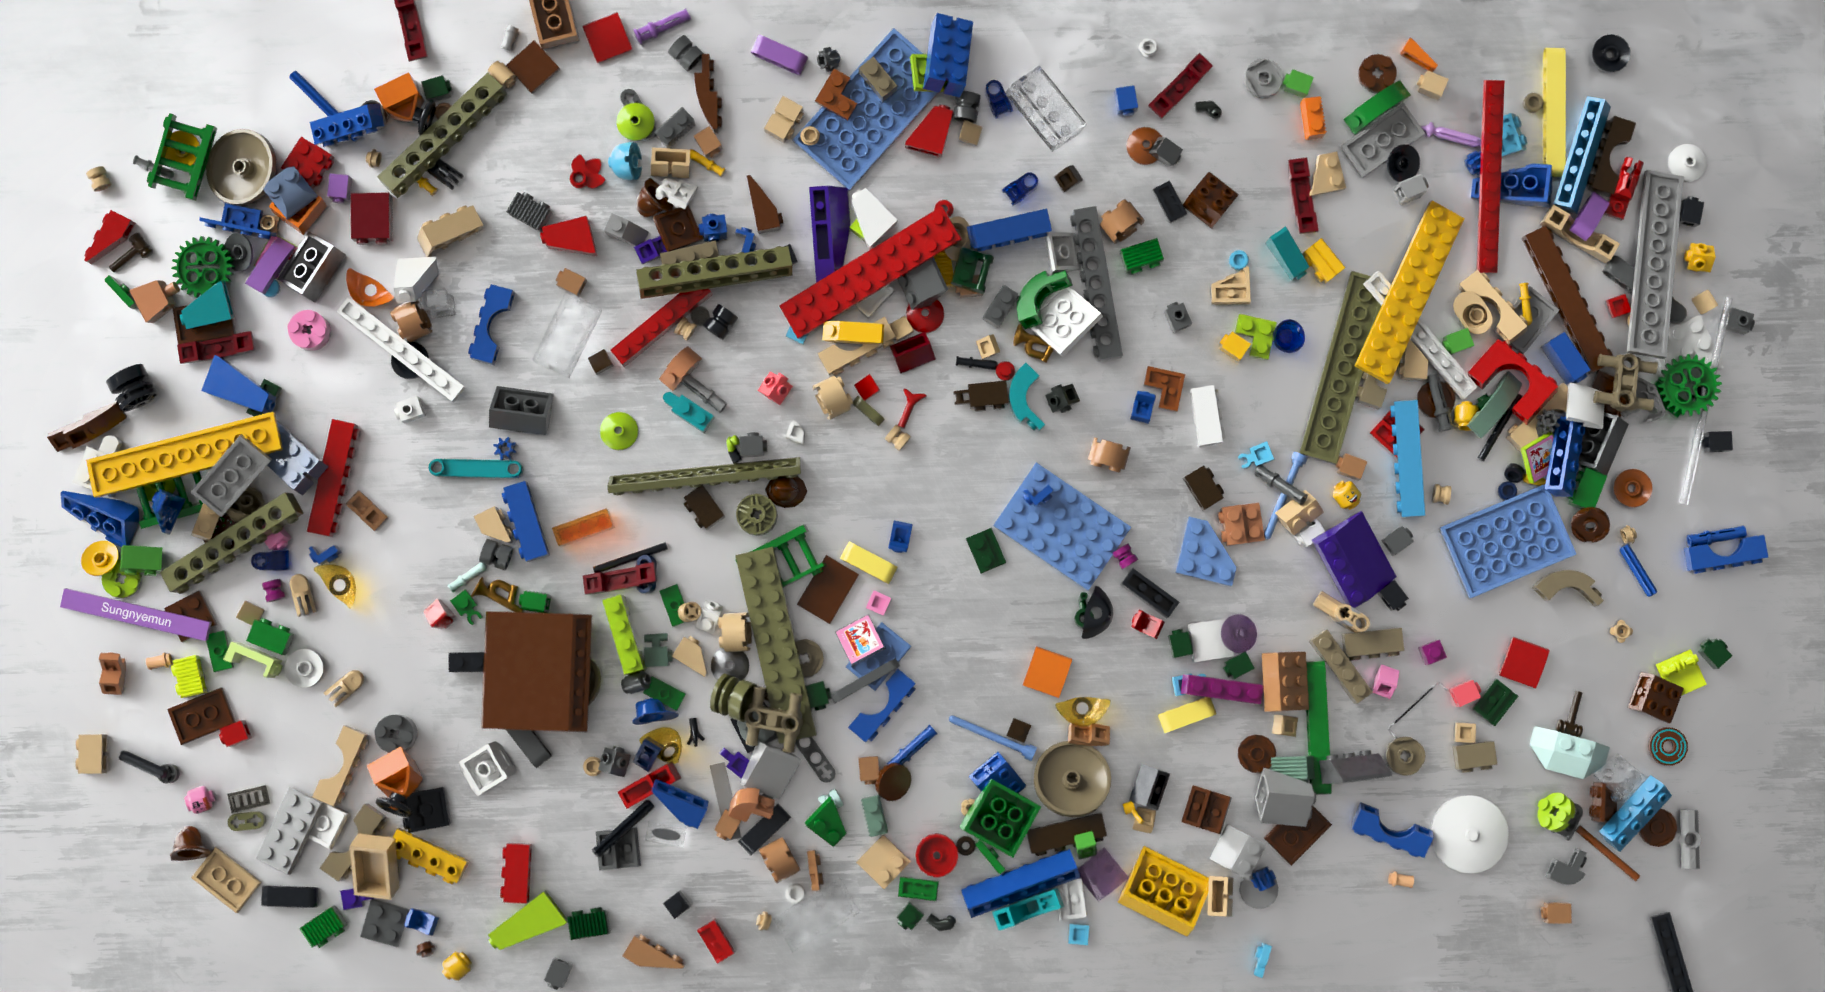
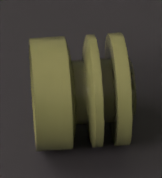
M752 494L746 496L738 504L736 511L737 522L750 535H766L772 531L777 523V509L772 501L764 495ZM754 510L762 512V514L759 515V519L751 517V515L754 514Z
M724 673L717 680L710 699L711 711L724 716L729 715L732 719L745 722V713L748 710V705L752 703L753 687L757 686V684L746 680L739 681V678Z

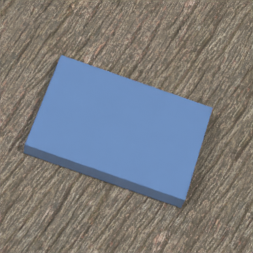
M881 622L876 628V632L883 647L852 664L849 662L846 668L858 678H861L894 658L899 663L912 646ZM890 673L870 683L868 686L876 691Z

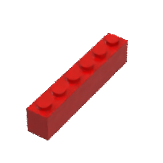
M709 289L679 293L610 351L624 367L627 366L677 325L683 317L688 316L713 295Z
M335 419L331 421L323 462L328 468L318 479L307 532L333 537L338 531L339 523L337 522V517L342 513L343 504H341V499L347 491V485H345L346 477L349 478L351 473L350 459L354 458L355 448L353 446L355 440H358L360 432L357 429L358 425Z

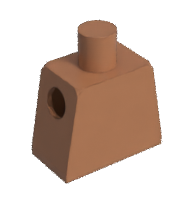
M155 280L129 291L145 322L155 323L176 305L173 295L180 292V289L175 282L167 285L165 281Z

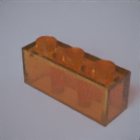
M606 508L553 527L552 530L558 546L563 547L611 530L615 526L611 514Z

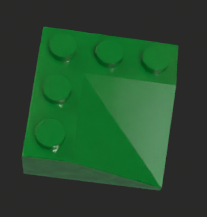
M990 779L968 810L959 828L1014 858L1041 806Z

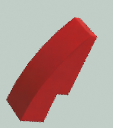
M673 762L660 767L618 791L626 809L653 795L651 791L655 779L669 785L681 779Z

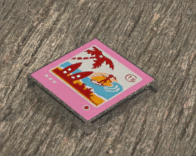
M869 614L835 631L851 666L886 649Z

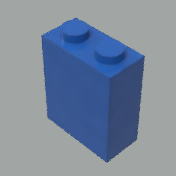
M1565 332L1541 346V349L1566 385L1571 382L1579 383L1588 377L1586 373L1591 369Z

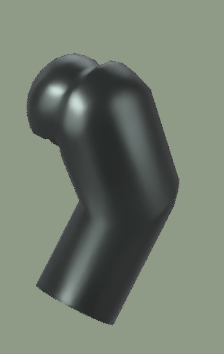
M1195 102L1196 112L1206 111L1214 119L1221 117L1222 110L1215 102Z
M930 914L926 922L937 930L944 931L952 929L955 926L956 919L953 916H948L946 919L940 920L933 914Z

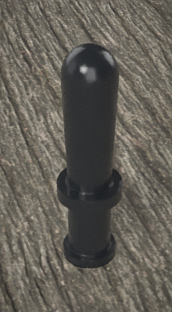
M956 357V366L964 365L969 366V368L978 367L995 370L998 366V363L994 360Z

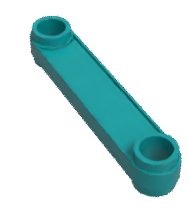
M434 459L429 463L428 467L430 473L438 477L518 478L523 473L522 464L514 460ZM436 463H441L442 470L435 473L433 466ZM515 464L518 465L519 471L516 474H511L510 467Z

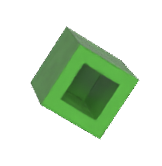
M1292 69L1290 74L1286 73L1282 84L1285 85L1284 91L1306 98L1314 77Z
M1468 328L1443 337L1444 341H1442V345L1450 355L1475 346Z

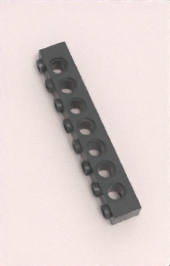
M1097 207L1073 210V215L1070 216L1071 226H1075L1076 234H1073L1075 245L1079 246L1077 260L1078 264H1082L1083 271H1080L1081 282H1085L1086 290H1083L1084 299L1096 308L1108 322L1106 326H1100L1096 323L1090 329L1091 338H1095L1096 346H1093L1094 356L1098 357L1099 362L1122 358L1123 354ZM1088 224L1091 227V231L1088 233L1083 232L1081 225ZM1092 243L1094 250H1085L1084 244ZM1094 261L1097 263L1098 268L1090 270L1087 263ZM1098 280L1101 283V287L1098 289L1093 288L1091 281ZM1097 298L1102 299L1104 306L1096 307L1094 300ZM1108 336L1111 339V343L1104 345L1101 343L1100 338Z

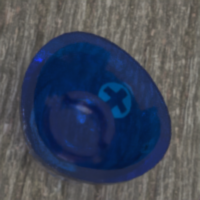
M1286 319L1280 322L1273 331L1274 345L1283 352H1296L1304 344V330L1295 320Z

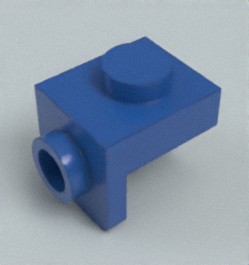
M741 227V230L736 229L735 234L745 238L742 252L755 251L757 243H754L755 234L752 233V230Z
M1137 391L1130 419L1149 424L1156 395L1146 391Z
M1048 485L1033 497L1025 489L1023 491L1025 494L1023 498L1029 505L1033 504L1036 507L1041 501L1045 504L1053 497L1051 493L1054 490Z
M894 520L888 548L898 553L907 552L913 524Z
M336 545L331 546L321 554L316 547L311 546L309 548L311 552L309 554L310 558L315 564L318 562L320 565L334 562L339 558L338 555L342 553Z
M411 908L406 916L404 926L433 936L439 917L424 910Z

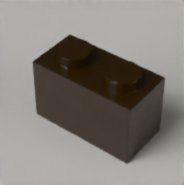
M1204 465L1183 478L1202 511L1224 498L1222 487L1219 484H1215L1212 479L1214 478L1212 471L1209 467L1205 468Z
M703 484L684 497L686 501L683 503L689 513L692 511L695 513L697 518L694 520L700 528L705 527L708 530L725 518V515Z

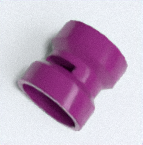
M1129 543L1112 553L1119 560L1121 569L1138 560L1137 556L1132 554Z
M281 579L262 583L263 590L266 591V602L285 598V593L281 590Z

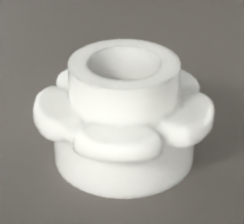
M1146 38L1139 44V50L1143 56L1149 57L1156 54L1157 43L1154 40Z

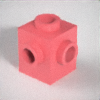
M770 371L758 391L768 399L781 405L793 386L787 382L788 378L783 374L778 373L776 375Z

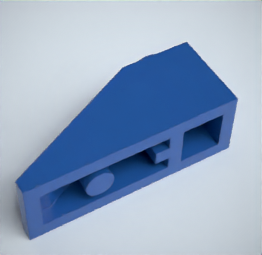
M655 779L651 792L680 822L688 827L698 829L707 811L709 801Z

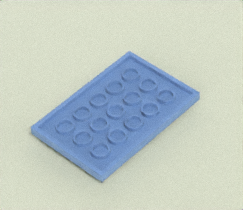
M1037 462L993 525L1086 590L1090 589L1112 557V553L1116 551L1131 529V526ZM1048 485L1054 490L1051 493L1053 497L1045 504L1041 501L1036 507L1033 504L1029 505L1023 498L1025 495L1023 491L1025 489L1033 497Z
M1545 484L1439 528L1469 599L1576 555L1553 498L1545 490Z

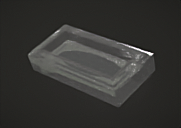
M649 821L645 841L683 848L687 828Z

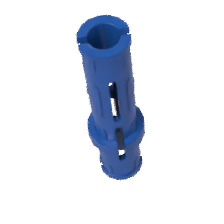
M1745 526L1710 532L1706 530L1700 534L1687 535L1686 540L1689 547L1704 544L1711 545L1715 542L1746 538L1747 532Z
M929 724L906 747L900 748L898 750L899 753L887 762V765L891 763L903 765L906 761L909 762L911 757L938 733Z

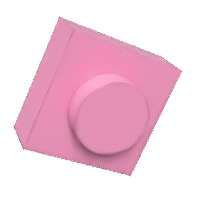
M874 590L866 608L884 616L891 598Z

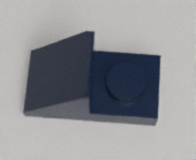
M648 736L643 740L632 762L649 772L664 746Z

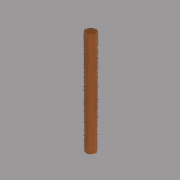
M1581 825L1577 827L1575 831L1629 877L1634 881L1639 879L1640 875L1592 834Z

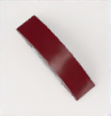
M394 0L404 36L408 61L426 58L427 50L415 0Z
M1199 53L1154 98L1148 107L1162 119L1191 91L1213 65Z
M1308 159L1288 160L1292 202L1299 234L1318 232L1316 212H1314L1312 196L1310 197L1311 187Z
M252 331L232 334V336L177 345L180 364L213 360L214 355L226 358L255 350Z
M655 562L605 573L598 572L583 575L585 595L629 589L657 582Z

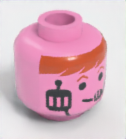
M200 786L189 790L184 799L188 811L199 814L212 808L215 796L212 790L208 791L205 786Z

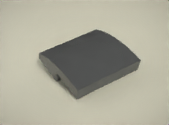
M637 827L631 828L601 857H598L599 870L641 866ZM613 830L596 831V843L599 844Z

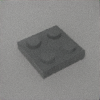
M371 899L360 937L399 947L409 909Z

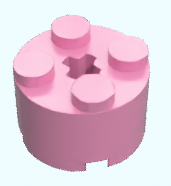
M300 311L288 323L290 339L302 349L316 351L323 348L329 341L330 325L323 316L315 311ZM309 327H311V334L307 333Z

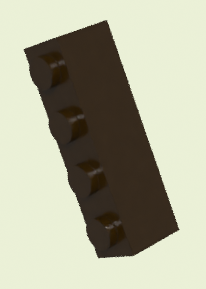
M1100 812L1029 829L1026 835L1031 854L1035 853L1036 856L1047 854V850L1050 849L1058 852L1066 850L1065 846L1073 844V847H1076L1075 835L1092 831L1095 841L1100 842L1104 840L1103 837L1107 836L1103 816Z

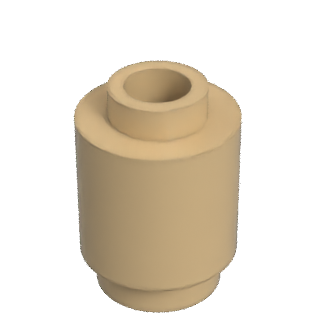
M496 61L489 67L488 72L504 89H509L515 84L516 75L504 63Z

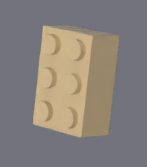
M358 834L349 846L354 895L391 900L399 889L395 838Z

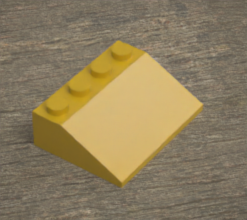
M1143 846L1124 885L1118 903L1187 937L1194 929L1208 895L1209 878Z

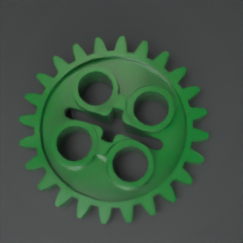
M200 236L198 241L197 238L193 237L192 243L187 240L185 241L186 247L179 246L182 250L181 253L175 252L178 259H172V261L177 264L171 267V269L176 270L177 273L172 276L179 278L176 284H183L180 289L183 291L187 290L188 295L194 293V297L198 298L200 294L202 295L220 281L232 282L228 276L234 275V273L230 272V269L235 266L229 262L234 260V258L227 257L230 254V250H224L226 245H219V240L215 239L213 241L211 237H207L205 240V237ZM215 253V260L210 262V254ZM192 254H196L197 259L194 263H191L190 257ZM204 265H207V266H216V265H219V266H220L219 268H216V269H213V268H203V270H200V269L195 268V269H189V270H187V267H188V266H196V267H197V266H198V267H202V266H204ZM196 272L197 279L192 282L191 275ZM215 272L216 278L211 281L209 278L210 274Z
M1690 354L1686 355V359L1679 355L1678 362L1673 358L1671 360L1672 366L1667 363L1665 365L1667 371L1661 370L1660 372L1664 377L1658 378L1662 384L1658 385L1657 388L1663 389L1659 395L1665 396L1662 403L1668 401L1667 409L1673 406L1675 407L1673 413L1681 410V416L1686 411H1688L1689 417L1692 416L1693 411L1700 415V409L1707 412L1706 405L1713 407L1714 404L1711 400L1717 401L1719 398L1715 394L1721 393V390L1716 388L1722 385L1721 382L1716 381L1720 375H1714L1717 367L1711 369L1712 362L1705 364V357L1699 361L1697 354L1693 359H1691ZM1683 369H1686L1689 383L1694 384L1691 390L1693 392L1694 397L1696 398V401L1692 400L1690 388L1685 387V384L1687 383V378L1683 373ZM1692 369H1698L1701 372V376L1694 378L1691 375ZM1674 374L1681 376L1682 382L1680 384L1673 382L1672 376ZM1704 387L1707 391L1706 396L1698 395L1697 388ZM1679 393L1687 394L1688 400L1681 402L1678 399Z

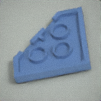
M1188 517L1175 573L1232 586L1236 566L1208 521Z

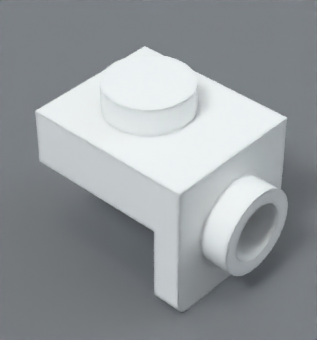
M706 600L701 608V615L697 620L695 628L714 634L723 606L717 602Z

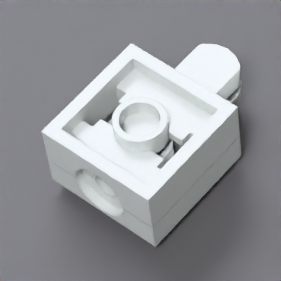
M109 435L103 438L99 450L87 447L72 482L92 490L86 460L119 452L122 446L121 440ZM116 493L106 496L114 498Z

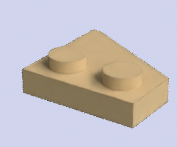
M1332 152L1319 155L1316 160V171L1313 175L1314 182L1312 190H1310V197L1346 189L1338 153Z
M1245 267L1243 270L1211 285L1212 305L1250 304L1249 267Z

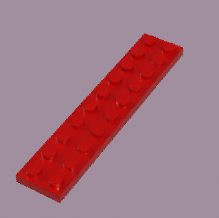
M941 206L782 303L779 307L795 335L800 339L823 325L824 322L830 321L958 243L962 238L945 209Z

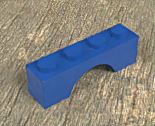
M490 284V288L486 289L484 299H486L485 306H482L479 312L481 320L474 329L475 341L470 344L468 354H471L470 358L472 360L495 366L500 347L493 342L490 336V325L498 314L511 310L515 296L513 290Z
M1764 535L1740 539L1737 549L1729 556H1720L1714 553L1708 544L1683 548L1687 570H1694V574L1706 572V568L1713 567L1714 571L1725 569L1727 564H1732V567L1744 566L1743 562L1751 561V564L1762 563V558H1768Z
M897 669L886 682L889 690L887 706L877 714L867 715L860 713L848 728L865 743L867 740L872 742L878 735L876 731L880 725L884 727L891 719L889 714L893 710L897 712L903 705L901 700L905 696L909 698L916 690L913 687L916 683L901 670Z
M1362 802L1352 820V830L1362 836H1370L1379 843L1385 842L1390 844L1394 849L1408 851L1414 857L1420 856L1425 858L1433 841V831L1417 824L1403 831L1388 829L1379 818V809Z

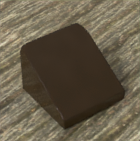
M1074 165L1067 166L1054 176L1063 192L1068 191L1083 181Z
M605 349L588 358L596 375L613 367Z

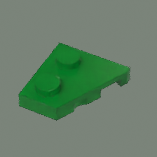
M831 796L805 821V825L832 847L847 834Z

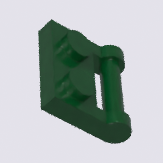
M961 247L951 284L984 294L986 278L994 257ZM981 261L983 262L978 283L975 284L972 283L977 262Z

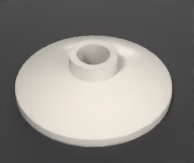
M1684 144L1672 151L1669 156L1668 166L1673 175L1684 176L1683 182H1692L1704 174L1707 160L1700 148L1691 144ZM1687 159L1692 160V165L1687 164Z
M309 649L294 651L285 663L287 679L298 687L313 686L321 679L324 670L321 657ZM304 665L309 667L307 672H304L302 669Z

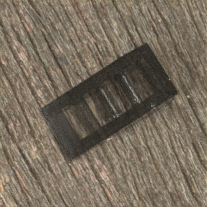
M266 785L227 794L231 814L270 804ZM257 791L262 792L263 802L259 801ZM250 793H254L256 802L254 804L251 802ZM242 795H246L248 803L246 806H244ZM234 797H238L240 804L238 808H236Z

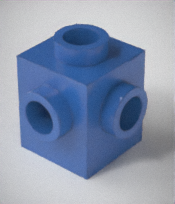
M707 214L705 217H702V224H699V234L703 235L704 242L715 240L719 242L722 239H727L725 214Z

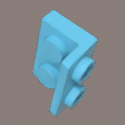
M1513 113L1503 116L1502 157L1526 150L1527 139L1524 134H1521L1520 127L1522 124L1520 118Z

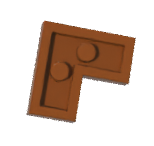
M833 69L815 99V103L847 121L857 106L856 102L842 95L850 81V77Z
M1148 366L1143 386L1162 389L1158 408L1177 412L1185 374Z

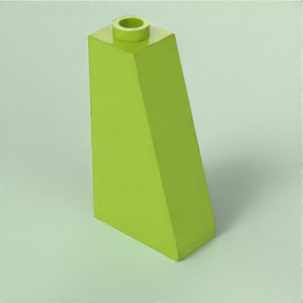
M544 891L489 933L490 939L488 941L494 949L502 950L568 923V920L547 891Z

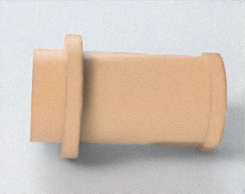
M166 652L160 656L146 658V665L149 670L164 666L168 668L173 663L171 654Z
M1397 871L1389 874L1388 884H1392V887L1398 885L1412 888L1414 876L1397 874Z

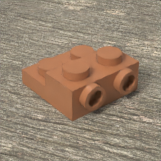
M1259 503L1220 508L1221 512H1218L1219 523H1223L1224 531H1221L1222 542H1226V546L1265 541Z

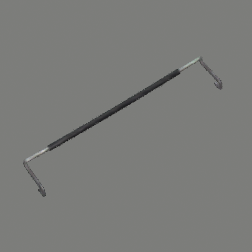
M1438 681V682H1437L1433 687H1431L1416 703H1414L1402 716H1400L1389 728H1391V727H1392L1395 723H1397L1407 712H1409V711H1410L1422 698H1424L1438 683H1439L1443 688H1445V687ZM1389 730L1394 735V737L1397 738V736L1391 730Z

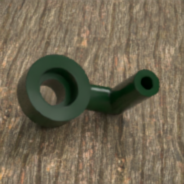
M1082 592L1079 596V610L1074 617L1075 624L1082 629L1084 623L1081 622L1080 618L1084 616L1087 606L1088 594L1086 592ZM1090 611L1091 617L1094 618L1093 613Z

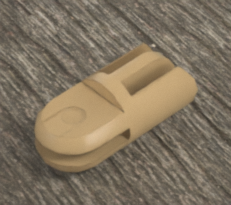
M295 574L290 579V589L297 616H301L300 606L297 601L298 597H301L305 615L309 614L305 595L309 597L313 613L317 612L307 578L302 574Z
M358 670L348 672L327 689L324 695L327 696L340 685L341 688L328 698L332 702L345 691L346 694L333 704L337 707L364 683L363 674Z

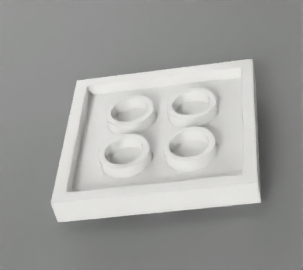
M1067 287L1053 292L1041 304L1040 313L1043 324L1031 327L1030 329L1063 357L1103 315L1071 287Z
M1701 315L1669 328L1667 357L1665 359L1656 358L1661 370L1667 371L1665 367L1667 363L1672 366L1671 360L1673 358L1678 362L1679 355L1686 359L1687 354H1690L1691 359L1697 354L1699 361L1705 357V364L1712 362L1711 369L1717 367L1718 370L1724 367ZM1695 368L1691 370V375L1694 378H1699L1701 372ZM1683 369V373L1687 378V382H1689L1687 377V371L1686 369ZM1674 374L1672 376L1674 383L1680 384L1682 382L1680 375Z

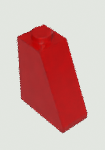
M946 105L934 106L906 140L905 148L942 158L953 110H950V107Z
M587 216L542 227L543 232L540 233L541 240L548 248L597 256Z

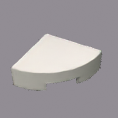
M792 420L785 438L804 444V431L798 422Z

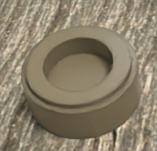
M1537 93L1528 94L1523 100L1525 110L1530 113L1539 111L1543 106V98Z

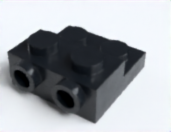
M443 787L413 792L406 798L404 805L413 811L412 816L403 818L404 829H408V833L449 826Z

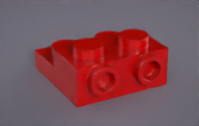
M301 136L281 166V169L284 170L294 166L309 186L314 189L322 183L325 171L330 170L333 166L334 157Z

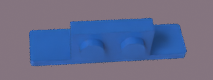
M225 203L221 222L199 218V221L205 222L204 226L216 228V225L223 226L222 230L234 232V228L240 229V234L252 236V232L259 233L258 237L269 240L270 236L277 237V233L260 230V220L263 216V211Z

